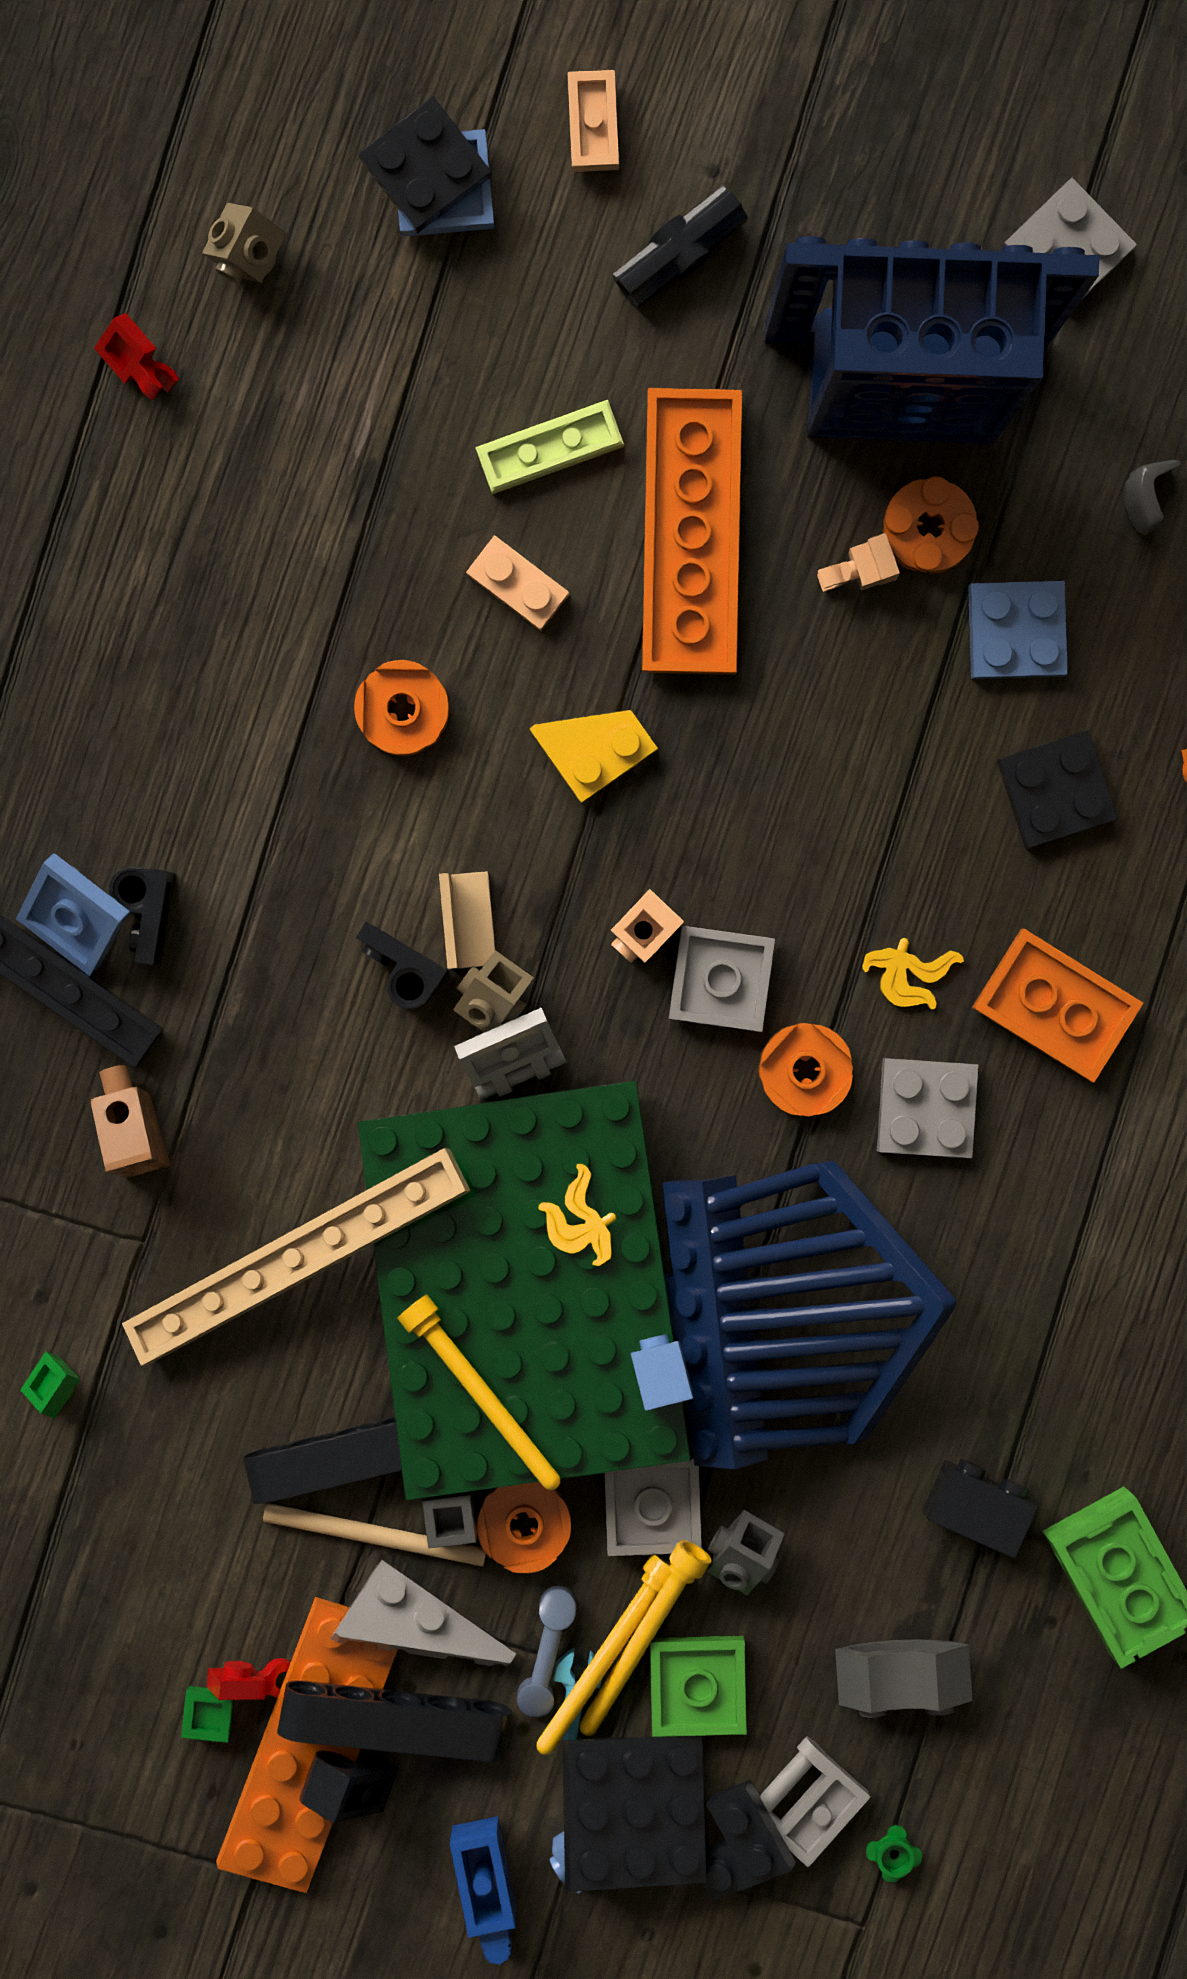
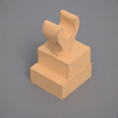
M884 533L868 539L866 543L850 548L848 554L851 561L818 570L817 577L823 592L849 583L854 579L858 580L862 591L895 581L900 572L887 534Z

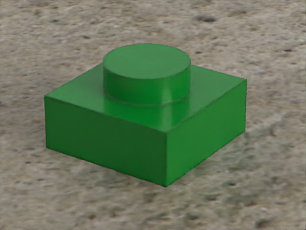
M45 1351L20 1391L40 1414L55 1419L81 1379L60 1356Z
M189 1686L185 1696L181 1738L228 1743L231 1737L234 1700H218L208 1688Z

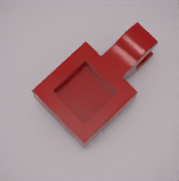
M127 313L113 318L94 347L124 384L135 379L144 395L151 400L157 397L162 388L167 393L171 392L179 380L172 368L151 358L157 348Z
M276 1658L270 1661L261 1671H257L248 1662L228 1661L224 1663V1668H208L206 1687L218 1700L265 1699V1695L278 1698L282 1684L276 1685V1678L280 1673L288 1671L291 1661L285 1658Z

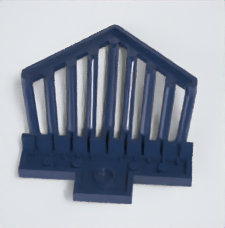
M835 1161L809 1164L738 1187L736 1175L713 1179L664 1182L663 1191L673 1274H665L674 1342L680 1341L694 1394L693 1399L687 1400L694 1466L737 1469L767 1460V1450L832 1444H856L866 1441L956 1307L955 1298ZM817 1182L829 1195L828 1197L743 1218L740 1215V1208L744 1204ZM838 1213H844L857 1228L844 1232L744 1249L743 1238ZM871 1245L886 1261L877 1264L771 1278L747 1277V1268ZM886 1281H903L915 1295L903 1298L784 1309L751 1308L750 1304L751 1299ZM917 1315L909 1328L899 1327L889 1330L788 1339H754L755 1330ZM895 1348L887 1361L875 1360L779 1370L757 1367V1360ZM874 1380L866 1393L856 1391L846 1394L768 1400L761 1397L760 1390ZM853 1412L848 1421L842 1425L769 1431L764 1427V1420Z

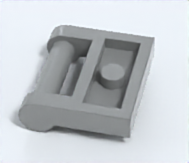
M806 1736L797 1746L799 1752L764 1790L760 1798L789 1851L809 1867L871 1796L866 1788L828 1756L814 1740ZM814 1765L822 1774L782 1819L777 1817L772 1810L811 1766Z

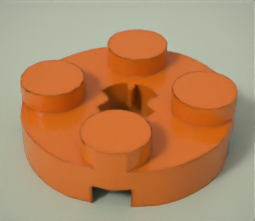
M938 476L929 479H919L902 487L888 504L883 520V534H887L896 562L905 569L914 572L916 570L923 573L931 572L930 574L948 571L959 564L971 550L979 530L976 511L967 494L955 484L949 483L944 478ZM923 515H927L930 518L936 516L942 523L938 527V529L942 530L941 535L936 538L931 533L922 536L917 527H920L923 523L919 522L918 518Z
M395 660L384 663L376 668V671L369 674L367 679L359 686L354 703L357 724L367 740L383 752L396 756L414 755L436 744L446 728L449 718L448 696L436 675L421 664L407 660ZM397 696H407L408 703L415 705L413 716L408 714L409 719L406 721H398L395 713H389V705L391 701L395 704L397 703L395 699Z
M799 1023L781 1029L770 1038L762 1051L758 1073L763 1090L773 1104L789 1114L809 1117L827 1113L844 1100L852 1085L853 1065L850 1050L837 1033L822 1025ZM811 1057L814 1058L819 1067L814 1068V1070L819 1071L817 1078L814 1081L804 1078L799 1082L793 1072L798 1071V1069L793 1068L795 1062L799 1058L803 1061H808Z
M540 1482L491 1489L486 1494L478 1514L477 1534L484 1552L497 1563L503 1565L505 1569L515 1573H533L549 1567L563 1551L570 1538L571 1514L565 1498L557 1489L547 1490ZM527 1512L529 1518H536L538 1527L537 1529L531 1527L533 1534L522 1536L520 1529H512L511 1520L512 1518L518 1519L516 1514Z

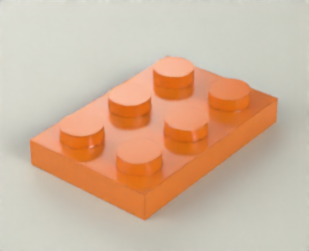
M1023 928L1020 929L972 1009L1084 1079L1094 1083L1142 1007L1143 1002Z

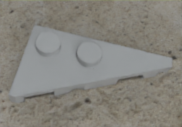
M383 1560L376 1566L331 1636V1639L337 1643L345 1644L349 1640L375 1644L376 1649L389 1651L403 1649L408 1654L446 1659L448 1656L472 1659L474 1664L493 1666L495 1664L507 1666L511 1664L516 1655L515 1652Z

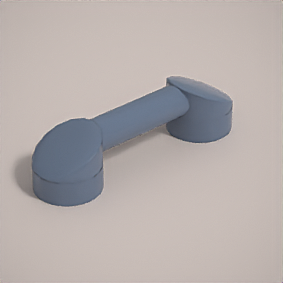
M563 1586L548 1588L540 1598L539 1615L544 1624L537 1658L532 1677L525 1679L517 1692L519 1709L530 1717L545 1716L551 1712L554 1706L555 1693L550 1683L562 1630L568 1628L574 1621L577 1610L574 1594Z

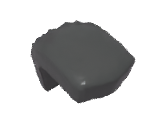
M1179 460L1142 465L1130 473L1129 479L1125 482L1123 500L1131 526L1134 527L1136 533L1147 535L1158 528L1163 521L1164 516L1154 490L1155 478L1181 465Z

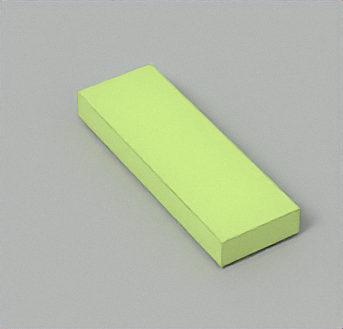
M608 400L478 446L476 447V452L491 493L495 494L622 448L624 443Z

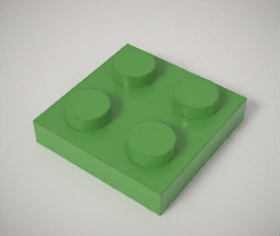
M744 1637L653 1638L650 1643L652 1737L746 1735Z

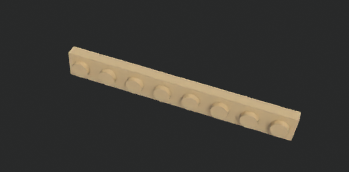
M444 1148L125 1321L122 1325L141 1366L150 1365L470 1192V1189L451 1150Z

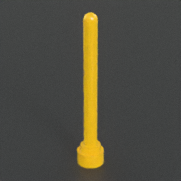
M427 1294L398 1316L399 1322L408 1333L414 1331L418 1338L422 1335L541 1485L547 1490H555L560 1485L558 1473L438 1324L441 1319L436 1314L439 1308Z
M679 1540L669 1557L671 1562L669 1577L580 1721L579 1729L583 1735L591 1736L596 1733L685 1585L693 1583L695 1578H702L712 1561L711 1557L698 1545L687 1540Z
M652 1554L642 1569L645 1571L641 1578L644 1582L538 1739L536 1746L538 1752L542 1755H549L555 1750L671 1573L669 1566L671 1563L660 1555Z

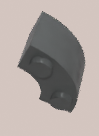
M909 1639L868 1642L835 1649L839 1705L858 1710L859 1715L862 1717H881L887 1714V1710L925 1709L929 1715H948L954 1712L955 1706L973 1701L969 1644L942 1640Z

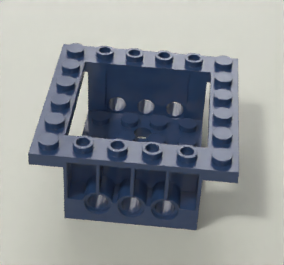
M800 237L796 239V243L786 244L765 321L764 342L811 344L807 437L993 445L1043 379L1044 351L1099 277L1100 255H1085V250L1079 247H1061L1055 249L1053 253H1033V248L1027 245H1009L1003 247L1002 251H983L982 246L976 243H956L951 245L950 249L930 248L929 243L916 240L901 242L899 247L878 246L876 240L866 238L849 240L847 245L827 244V240L821 237ZM828 280H833L832 308H826L823 310V314H819L817 310Z

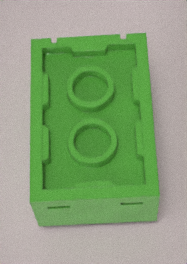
M1122 1487L1042 1531L1104 1646L1120 1668L1134 1662L1133 1656L1137 1655L1139 1658H1142L1185 1634L1184 1629L1187 1627V1590L1137 1498L1128 1489Z

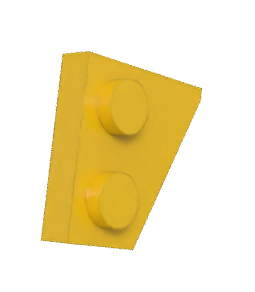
M631 710L535 724L529 728L581 804L658 750Z

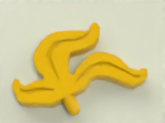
M906 938L900 940L897 950L886 948L872 951L865 955L862 964L863 971L868 972L870 966L885 967L886 971L880 981V990L889 1002L899 1007L926 1003L929 1009H935L937 1004L930 990L909 986L906 975L907 968L921 981L931 983L938 981L946 975L951 964L964 962L963 956L960 953L948 951L932 962L922 963L915 955L906 953L909 941Z
M577 1164L578 1177L568 1187L565 1195V1205L569 1211L579 1218L586 1220L585 1224L568 1225L560 1207L552 1203H541L538 1209L547 1213L548 1236L554 1246L562 1251L574 1254L582 1251L589 1243H592L593 1249L598 1255L597 1259L593 1261V1265L601 1266L611 1259V1233L607 1226L616 1220V1215L609 1213L601 1218L597 1211L588 1207L586 1204V1192L592 1174L585 1165Z

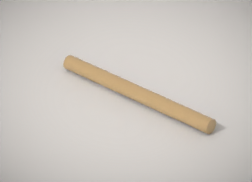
M270 1503L266 1504L263 1522L482 1567L486 1555L482 1547L470 1544L428 1549L426 1535Z

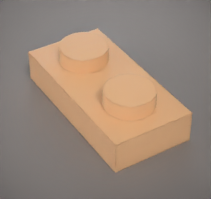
M615 70L568 72L572 172L619 170Z
M495 535L466 572L468 577L540 632L569 596V592Z

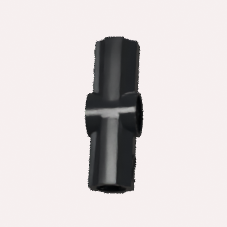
M722 186L686 216L678 215L664 224L649 241L650 244L613 273L614 281L629 303L639 309L676 278L682 280L697 270L708 259L713 248L747 222L748 216L742 204L731 191Z

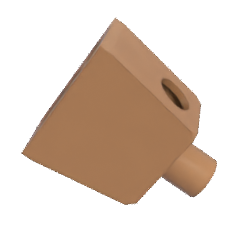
M127 1065L114 1066L100 1071L105 1095L91 1099V1107L106 1172L126 1179L171 1166L150 1094L139 1087L132 1086ZM129 1109L127 1119L122 1122L123 1113Z

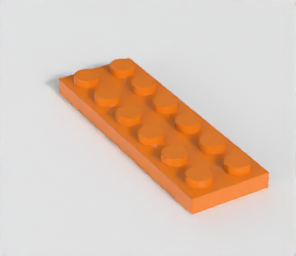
M648 388L642 673L735 675L737 672L742 390Z
M315 1597L216 1860L217 1868L220 1870L307 1893L333 1824L331 1821L307 1808L299 1800L315 1752L321 1750L331 1751L356 1762L360 1749L294 1742L279 1736L277 1730L286 1683L290 1681H310L383 1689L398 1649L389 1651L376 1649L375 1644L349 1640L344 1644L337 1643L331 1639L332 1634L350 1607Z

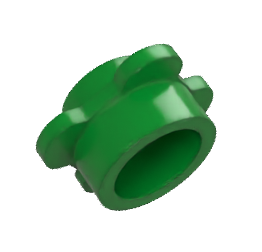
M899 1825L889 1827L887 1835L879 1841L869 1842L866 1847L868 1859L876 1861L882 1871L883 1879L891 1883L897 1882L901 1877L906 1876L913 1867H917L922 1861L921 1850L910 1844L906 1838L907 1833L905 1829ZM892 1850H897L898 1856L892 1858L890 1856V1852Z

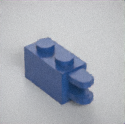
M496 1816L452 1825L450 1849L468 1938L479 1936L481 1947L484 1949L483 1955H485V1960L487 1959L489 1963L500 1965L507 1959L509 1960V1955H511V1929H514L516 1926L517 1906L499 1817Z

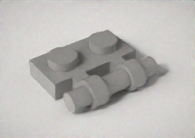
M542 1008L454 1046L458 1058L481 1101L497 1093L500 1097L513 1092V1086L536 1076L538 1080L552 1075L551 1069L567 1063Z

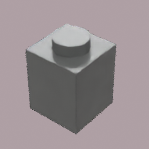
M473 1491L423 1498L422 1504L428 1549L476 1543L477 1519Z

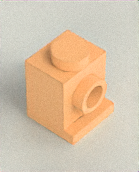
M649 889L611 929V932L617 937L611 945L630 963L637 957L645 963L684 921ZM645 921L651 925L652 934L648 939H639L635 935L634 927L638 922Z

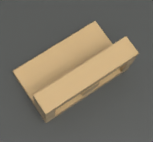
M488 871L453 875L449 873L439 874L447 968L458 969L484 966L496 951Z

